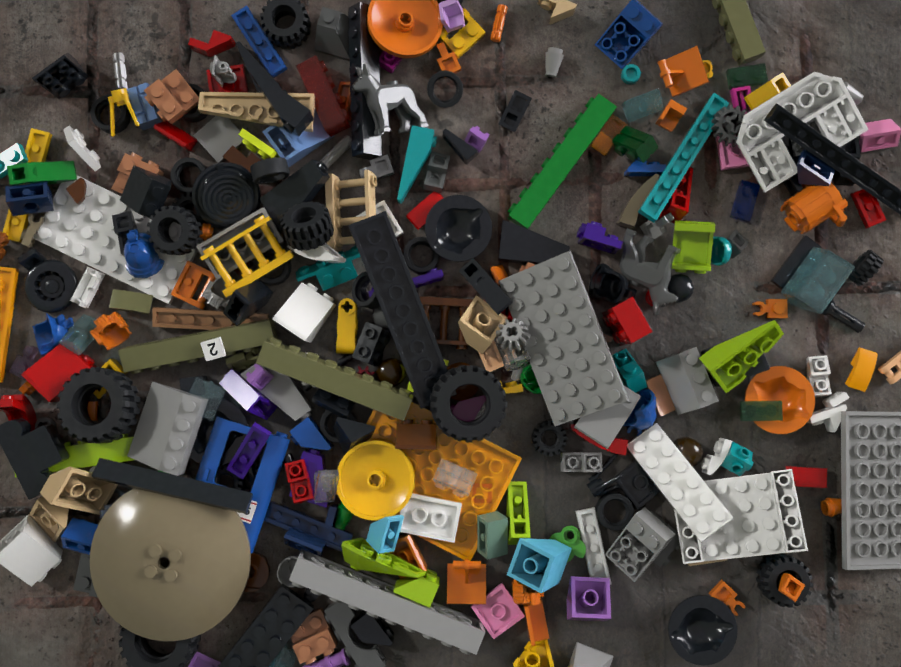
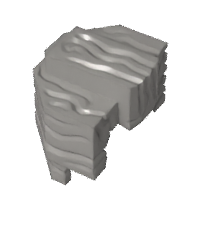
M219 278L213 282L210 281L201 296L208 300V304L223 311L232 295L227 298L222 291L226 288V283L222 278Z

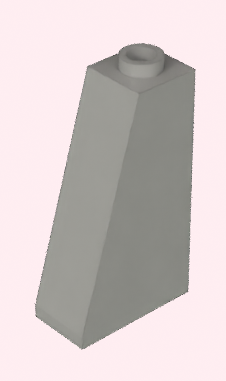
M253 365L240 375L246 380L247 372L252 374L256 368ZM264 367L274 377L261 391L257 390L295 421L299 419L303 421L312 415L310 412L314 408L292 377Z

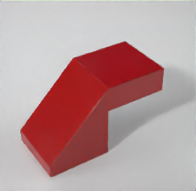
M213 30L209 43L190 38L188 43L194 52L208 57H213L231 49L236 44L232 36Z

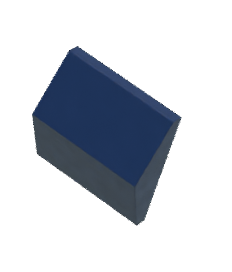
M289 529L284 536L285 545L300 551L303 549L322 557L326 542L293 529Z

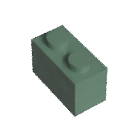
M499 511L477 515V552L487 560L508 554L509 522L508 518Z

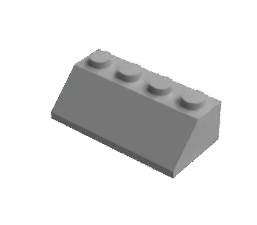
M262 207L196 247L203 256L205 249L212 245L214 248L220 246L255 225V219L262 215L265 218L270 215L265 207ZM271 219L266 222L278 243L284 241L273 220ZM260 227L250 232L251 237L262 253L272 248ZM243 237L233 242L245 263L255 258ZM226 247L216 252L228 273L238 268ZM209 257L206 258L205 262L215 278H221Z

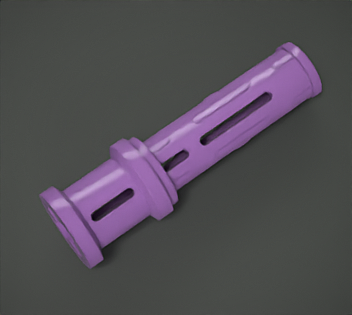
M343 648L340 652L324 656L323 659L302 667L349 666L350 658Z

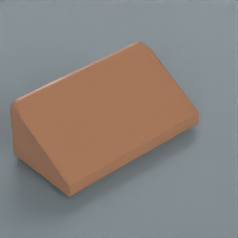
M662 375L647 379L646 389L652 390L656 397L657 417L676 410Z

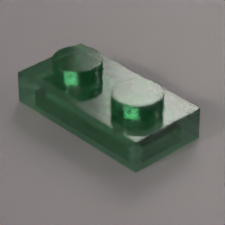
M765 63L731 68L726 71L729 90L744 86L762 85L768 82Z
M740 401L741 421H783L782 401Z

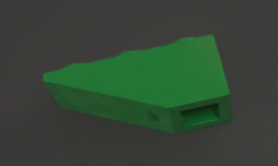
M74 161L28 162L7 166L11 186L47 182L48 185L77 180Z

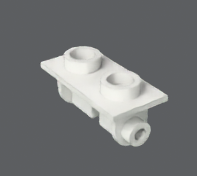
M87 266L70 301L79 304L83 308H89L105 274Z

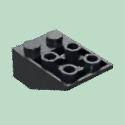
M66 53L32 79L60 99L67 96L76 86L82 85L89 76L72 55Z

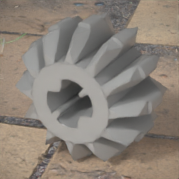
M513 318L512 322L506 319V325L499 324L500 330L496 331V336H498L497 342L502 344V349L509 347V351L512 352L514 347H516L520 351V345L526 346V340L530 338V335L527 333L529 331L528 326H524L522 320L517 323L516 318Z

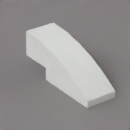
M326 243L316 249L300 251L291 248L289 245L287 246L293 252L309 259L328 263H345L346 261L344 257Z

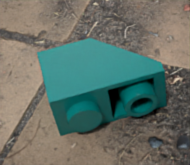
M626 348L612 355L624 386L635 393L647 388L644 372Z

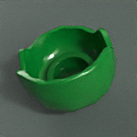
M529 364L522 370L520 375L521 384L527 391L533 394H541L531 364Z

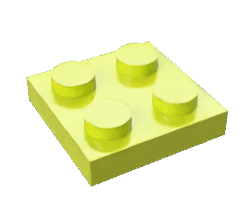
M242 128L238 134L243 139L242 143L254 154L257 152L263 160L280 157L273 148Z

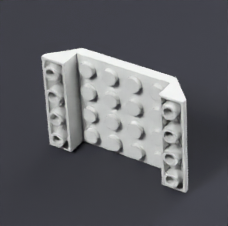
M792 469L704 481L732 515L733 519L701 543L674 509L683 564L808 551Z

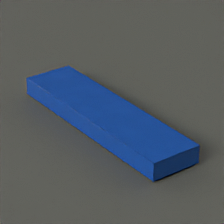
M248 6L231 15L266 71L273 78L288 70Z

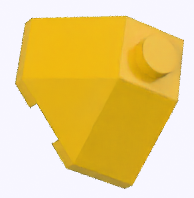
M548 639L535 641V646H531L529 641L520 657H517L514 661L513 666L554 667Z

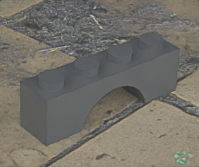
M342 601L329 604L324 610V617L329 624L332 623L337 639L343 641L346 646L344 648L349 658H353L356 663L355 667H385L387 660L378 645H367L359 642L351 631V620L357 610L351 609L347 603Z

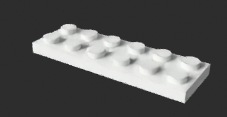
M657 423L627 444V449L700 543L733 519L732 515Z

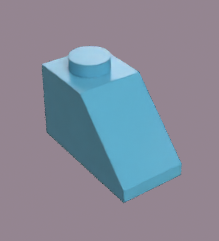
M387 516L370 524L366 541L378 554L395 551L404 516Z

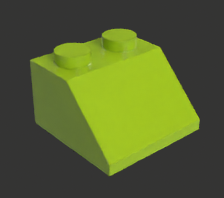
M427 569L425 576L398 579L393 593L430 608L439 587L440 577L437 576L435 571Z

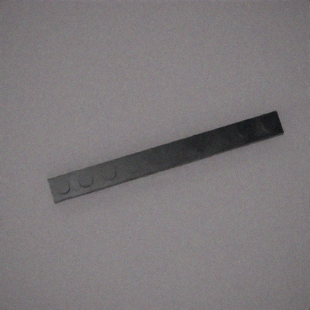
M776 103L764 119L766 123L901 215V190L779 104Z

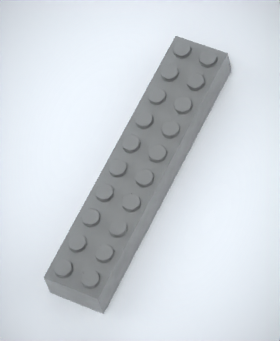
M301 549L289 578L292 585L298 588H303L304 586L311 589V592L316 595H327L333 602L340 603L342 601L347 603L351 609L367 611V614L371 617L378 618L379 616L385 618V621L391 625L400 624L409 632H420L423 637L429 640L434 638L440 640L447 647H452L453 645L467 655H470V653L477 655L485 635L482 622L476 618L436 602H432L429 608L393 593L394 586L303 549Z

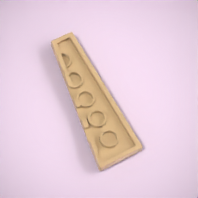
M200 92L198 104L200 113L283 127V123L263 93ZM287 93L307 107L314 118L316 98L314 93ZM314 120L304 131L313 132Z

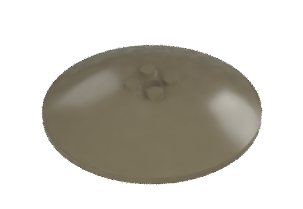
M136 488L131 489L118 498L104 514L95 531L90 550L92 583L97 597L107 613L130 632L158 641L189 639L205 633L220 623L241 598L248 581L251 566L248 534L237 512ZM162 557L169 559L170 565L168 568L161 565L160 560Z

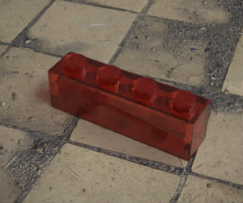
M315 55L296 65L307 92L315 94V109L328 135L332 137L351 127L348 122L351 118L347 110L341 107V103H343L342 98L333 89L336 85L332 77H328L326 74L329 70L324 60L320 61Z

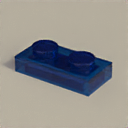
M745 180L740 181L730 214L731 218L745 222L751 220L760 185Z

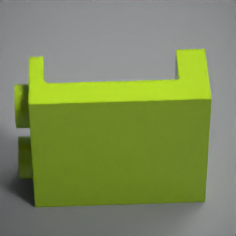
M674 221L672 246L681 249V251L675 256L671 269H675V272L684 273L686 270H694V273L705 274L706 271H711L713 235L715 233L714 222Z

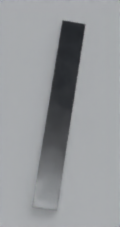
M99 458L92 474L93 479L247 514L253 498V493L103 458Z

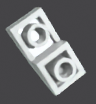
M827 355L807 357V379L814 390L815 397L832 395L828 378L831 372Z
M719 438V441H716L714 445L715 455L707 454L702 460V473L711 475L719 468L730 450L731 440Z

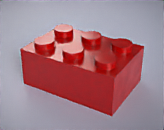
M634 297L602 313L604 324L606 327L611 328L613 332L611 336L616 344L619 343L620 346L631 344L653 332Z

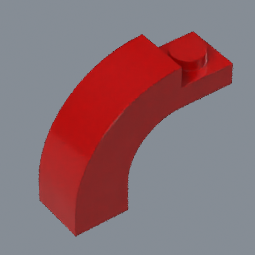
M23 394L1 396L0 410L7 415L8 420L25 419L30 423L31 431L35 430L37 419L30 400Z

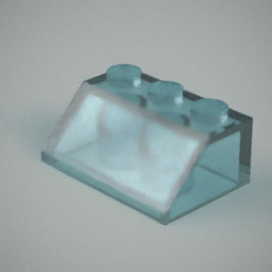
M813 247L781 293L791 305L822 314L855 267L830 250Z

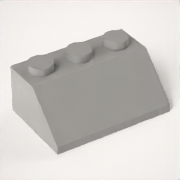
M697 347L688 348L656 361L677 415L697 410L719 401L705 366L699 359L701 356Z

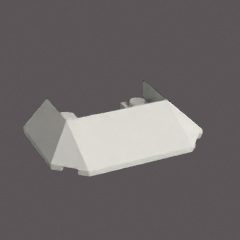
M813 72L743 116L736 143L763 192H767L797 173V166L781 139L785 135L764 121L776 103L805 123L814 119L821 134L839 147L869 129L842 78Z

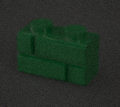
M625 126L620 131V134H617L612 139L615 152L621 157L623 155L627 156L633 162L637 160L645 163L650 154H653L658 149V145L652 135L629 126Z

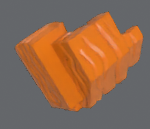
M115 311L111 315L103 314L93 321L97 327L90 331L99 345H104L107 350L119 346L132 334L126 321Z
M513 579L512 596L515 604L532 606L541 604L540 598L544 597V592L541 594Z

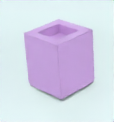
M446 0L439 3L440 19L448 33L465 26L463 9L458 0Z

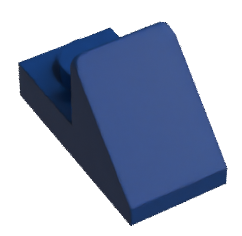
M636 160L624 172V177L653 176L655 174L660 176L666 164H660V162H649L647 164V161L642 163Z

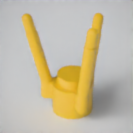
M127 89L111 91L112 96L108 97L110 103L111 136L114 137V103L117 106L127 105L135 125L139 127L140 124L129 101Z

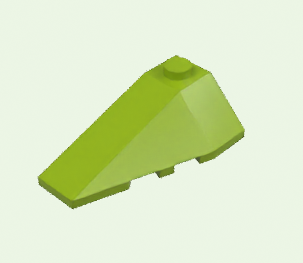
M773 320L714 346L699 357V359L724 392L727 393L747 377L745 373L751 366L755 367L759 363L757 361L763 353L769 352L784 333L778 323Z
M362 537L342 542L344 561L349 563L350 567L355 570L419 578L426 574V571L390 552L378 554L366 539Z

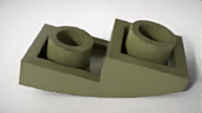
M113 289L109 309L149 315L153 295Z

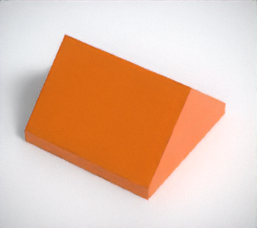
M404 533L400 535L395 551L390 553L427 571V563L413 534Z

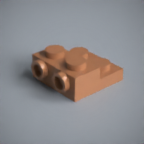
M177 69L164 79L156 80L144 90L147 94L144 97L151 106L156 105L159 109L156 112L164 122L168 120L171 124L175 123L199 104L198 95Z
M133 152L131 155L125 153L117 169L119 174L111 189L120 194L123 193L133 165L163 176L164 172L158 169L160 165L150 160L148 163L142 161L143 157Z
M322 607L311 612L291 637L292 647L300 664L305 662L308 665L316 661V656L318 655L328 656L332 654L338 644L330 624L324 617L325 613Z

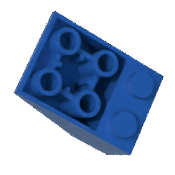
M631 0L595 43V46L623 69L655 35L663 23L640 2Z

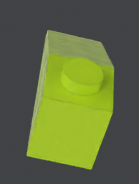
M511 481L507 488L506 517L509 522V545H517L520 538H531L527 482Z

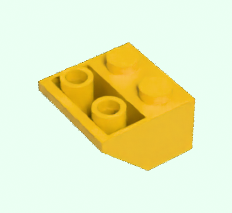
M781 73L745 96L744 99L750 109L753 110L790 87L791 84L784 73Z

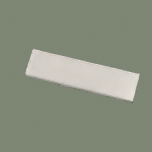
M595 507L575 511L581 540L586 546L585 559L589 577L610 578Z

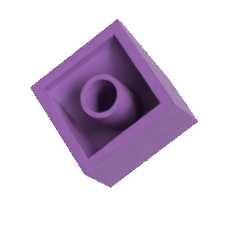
M571 576L567 594V620H610V578Z

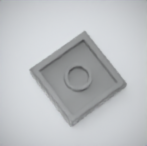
M215 116L193 135L218 163L225 161L222 156L232 145L236 149L243 145V139L238 135L240 130L226 117Z

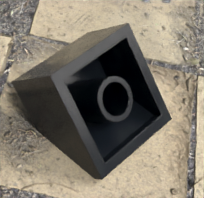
M133 165L120 201L136 213L150 218L151 215H156L154 211L164 206L171 189V180Z

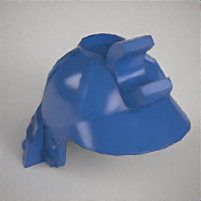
M137 229L129 230V233H127L128 240L124 246L126 270L135 278H148L157 274L162 269L164 260L159 259L153 247L154 243H150L149 238L151 236L146 233H139Z
M46 313V320L32 326L41 357L45 356L63 341H67L69 336L68 328L74 324L71 317L65 321L63 314L53 318Z
M649 389L639 391L641 397L623 425L627 426V433H630L635 428L637 429V436H639L642 430L653 426L657 418L656 397L652 390Z

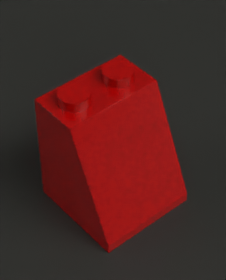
M63 341L21 375L48 402H60L58 395L60 391L64 390V383L71 381L70 377L74 373L80 374V370L96 366L94 365V360L88 355H84L76 343Z

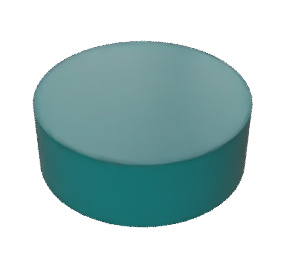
M634 64L626 65L621 72L622 81L628 85L635 84L641 76L639 67Z

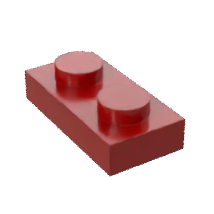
M864 189L850 194L865 228L886 221L877 198Z

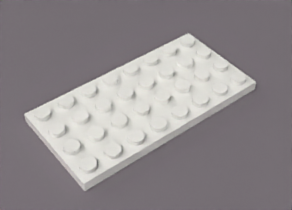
M84 179L87 185L85 200L82 204L78 205L66 190L75 181L61 183L53 198L54 211L45 213L43 217L45 218L44 223L40 226L38 233H35L34 239L171 305L175 297L171 293L187 261H193L198 249H191L192 252L189 254L185 253V255H167L159 252V249H155L159 259L164 260L162 269L157 274L148 278H135L126 270V260L120 253L118 235L114 232L112 215L131 211L138 232L146 234L147 231H150L147 223H151L152 220L136 213L121 202V196ZM172 222L169 226V236L175 242L181 236L182 228L181 225Z

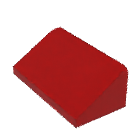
M163 121L153 126L157 132L188 151H191L197 143L196 138L168 121Z

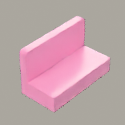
M892 119L865 123L869 130L860 135V152L898 146L901 128Z

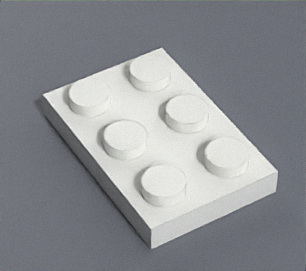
M413 493L407 505L400 511V515L404 516L400 532L454 543L462 503Z

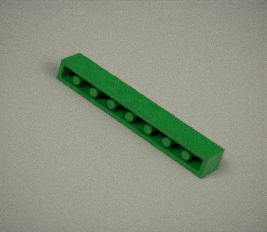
M599 93L595 99L593 97L590 98L585 106L587 110L584 114L582 112L579 113L574 120L576 125L573 129L571 127L568 128L563 135L565 140L562 144L559 142L552 150L554 155L551 159L547 157L541 165L543 170L540 174L536 172L530 180L532 184L529 189L525 187L520 193L519 197L521 199L518 204L513 203L509 208L508 213L510 214L508 219L529 229L617 108L616 105Z

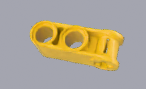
M349 298L341 300L338 306L337 354H353L357 345L358 307ZM347 302L353 306L352 309H349V312L344 309Z

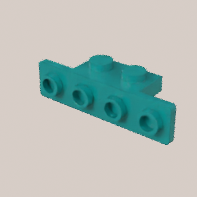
M356 245L348 251L338 252L346 259L345 263L317 261L316 264L300 267L295 272L297 281L299 282L316 275L324 291L356 278L358 274L352 260L360 257Z

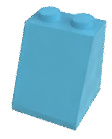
M520 538L507 576L542 594L560 583L572 548L553 539Z

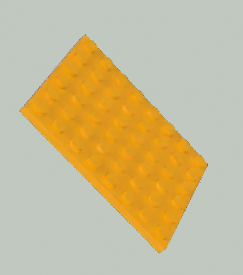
M411 402L405 419H413V423H421V420H433V424H436L431 411L425 408L421 409L419 405ZM373 409L366 424L375 426L372 437L367 441L379 440L395 445L397 423H401V420ZM437 426L436 450L401 449L409 458L414 469L415 485L413 493L460 502L462 506L454 543L423 536L418 537L463 560L469 559L471 561L477 550V515L497 510L522 457L486 439L481 441L473 440L472 442L454 440V438L444 434ZM473 483H480V487H476V494L472 496ZM482 483L492 484V488L482 487ZM335 484L332 493L338 495ZM492 491V503H486L488 492ZM475 497L476 499H484V503H474L473 499Z

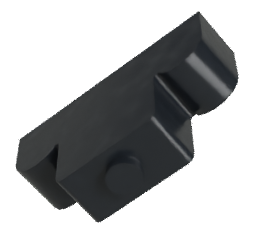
M20 418L7 421L0 425V445L28 499L40 496V491L51 474H54L49 469L70 457L64 446L65 441L58 434L53 424L44 425L31 431V425L25 419Z

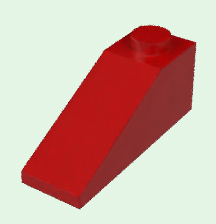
M689 167L661 212L660 218L671 213L675 218L671 222L674 223L675 220L681 221L689 212L693 176L692 167Z

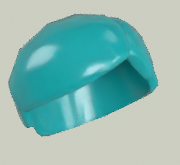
M713 236L711 264L717 266L724 265L730 260L732 254L731 244L724 237Z

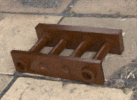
M419 296L428 321L431 306L439 307V310H441L439 340H436L437 344L454 345L456 349L468 350L470 345L466 343L460 327L458 341L447 340L448 311L451 308H458L461 318L473 299Z

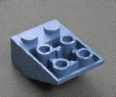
M316 109L314 111L313 132L303 131L300 136H297L293 132L290 134L283 127L272 125L262 131L278 155L287 160L288 167L334 137V134Z

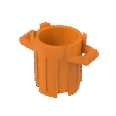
M832 183L829 186L802 184L803 190L785 201L780 208L781 212L785 210L787 217L784 221L794 232L800 230L802 231L800 233L803 234L828 218L836 226L842 227L847 220L844 208L848 206V202L846 199L843 200L840 192Z

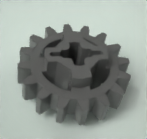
M729 105L727 108L725 106L722 107L714 115L715 117L711 120L714 124L711 130H716L713 136L720 137L719 143L725 141V146H728L730 143L732 147L737 145L736 141L746 109L740 111V106L734 109L732 105Z

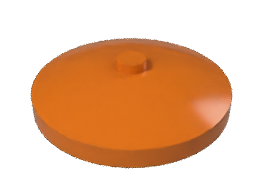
M371 0L368 7L367 26L372 39L382 50L400 58L419 57L429 52L440 38L443 24L440 19L439 3L437 0Z

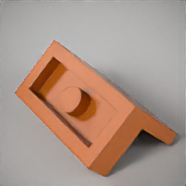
M540 598L541 604L533 606L523 605L531 646H535V641L549 639L542 598Z

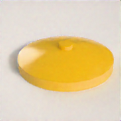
M379 440L360 443L350 449L339 463L336 472L338 496L343 505L352 514L362 519L380 520L387 516H394L407 505L413 494L415 485L413 466L407 455L401 449H395L394 444Z

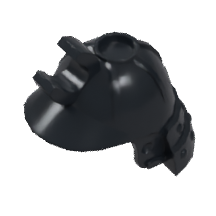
M605 263L599 264L595 268L589 284L591 299L602 298L613 304L618 303L624 297L635 298L638 291L629 287V281L625 276L613 271Z

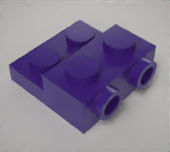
M594 221L587 224L582 223L576 235L579 238L578 244L610 254H615L619 251L623 241L618 240V237L608 234L604 236L606 228L602 227L601 223Z

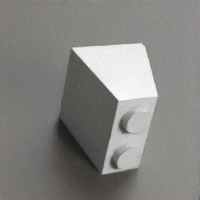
M301 283L276 313L273 320L304 341L311 343L336 305L333 303L334 299L326 293L323 296L317 293L318 288L311 283L307 285Z
M29 514L0 540V564L31 587L37 581L41 582L46 577L47 572L51 568L55 569L62 561L63 550L56 542L54 543Z

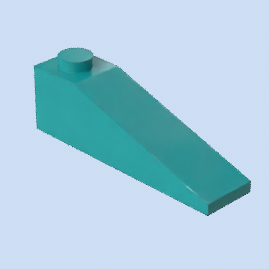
M413 125L411 127L397 197L399 204L403 203L429 158L432 147L436 148L438 136H435L434 129Z

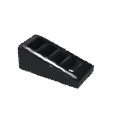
M443 130V139L465 164H468L477 157V149L449 130Z

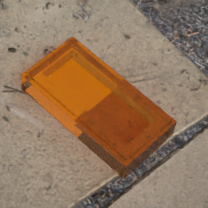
M612 114L590 146L606 156L613 146L612 139L617 134H620V131L628 124Z

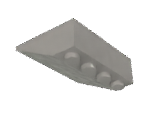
M152 381L128 457L172 475L179 476L184 474L209 399Z

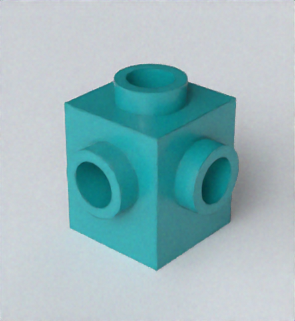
M732 441L730 450L720 466L741 476L745 471H749L752 468L753 452Z

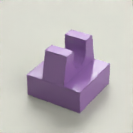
M476 126L469 130L465 142L480 153L490 134L487 132L485 134L479 131L480 127Z
M255 364L254 367L256 369L252 374L247 372L246 380L261 391L274 376L261 365Z

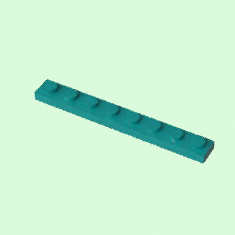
M716 93L710 96L641 205L638 213L653 223L658 219L711 134V127L714 125L711 120L715 117L714 115L722 107L725 106L727 108L729 102Z

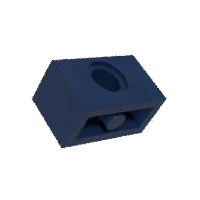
M47 182L5 186L6 203L12 216L54 211L53 196Z

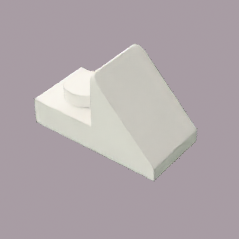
M839 404L834 408L827 407L814 411L807 423H812V426L824 423L828 432H836L841 422V411H846L847 406L846 404Z

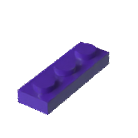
M255 422L226 470L244 479L272 432Z

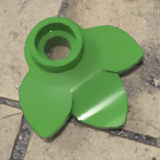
M566 526L561 532L554 533L550 537V539L557 540L572 548L567 563L572 560L574 555L584 558L586 546L580 539V532L575 526ZM568 532H573V539L568 538Z

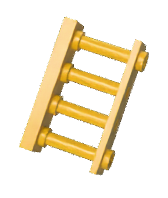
M264 215L254 220L255 225L220 246L214 248L212 245L203 251L204 255L200 257L203 261L209 257L226 283V288L222 291L226 298L232 295L236 289L252 283L294 257L291 249L287 252L285 249H282L266 222L271 220L270 216L266 218ZM260 227L276 253V258L272 261L265 259L250 235V232ZM243 237L259 262L258 266L260 268L255 271L247 267L233 245V242ZM225 247L243 273L241 274L243 278L237 282L231 278L216 255V252Z

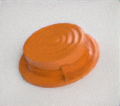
M773 366L767 371L756 374L750 380L745 392V407L751 420L761 429L774 434H788L802 428L809 421L815 408V394L808 379L799 371L785 366Z

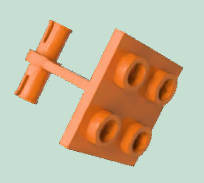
M698 46L657 62L661 71L659 74L660 78H663L666 88L670 89L672 97L709 83Z
M465 559V561L453 560V564L447 563V604L486 605V564H481V561H469V559Z

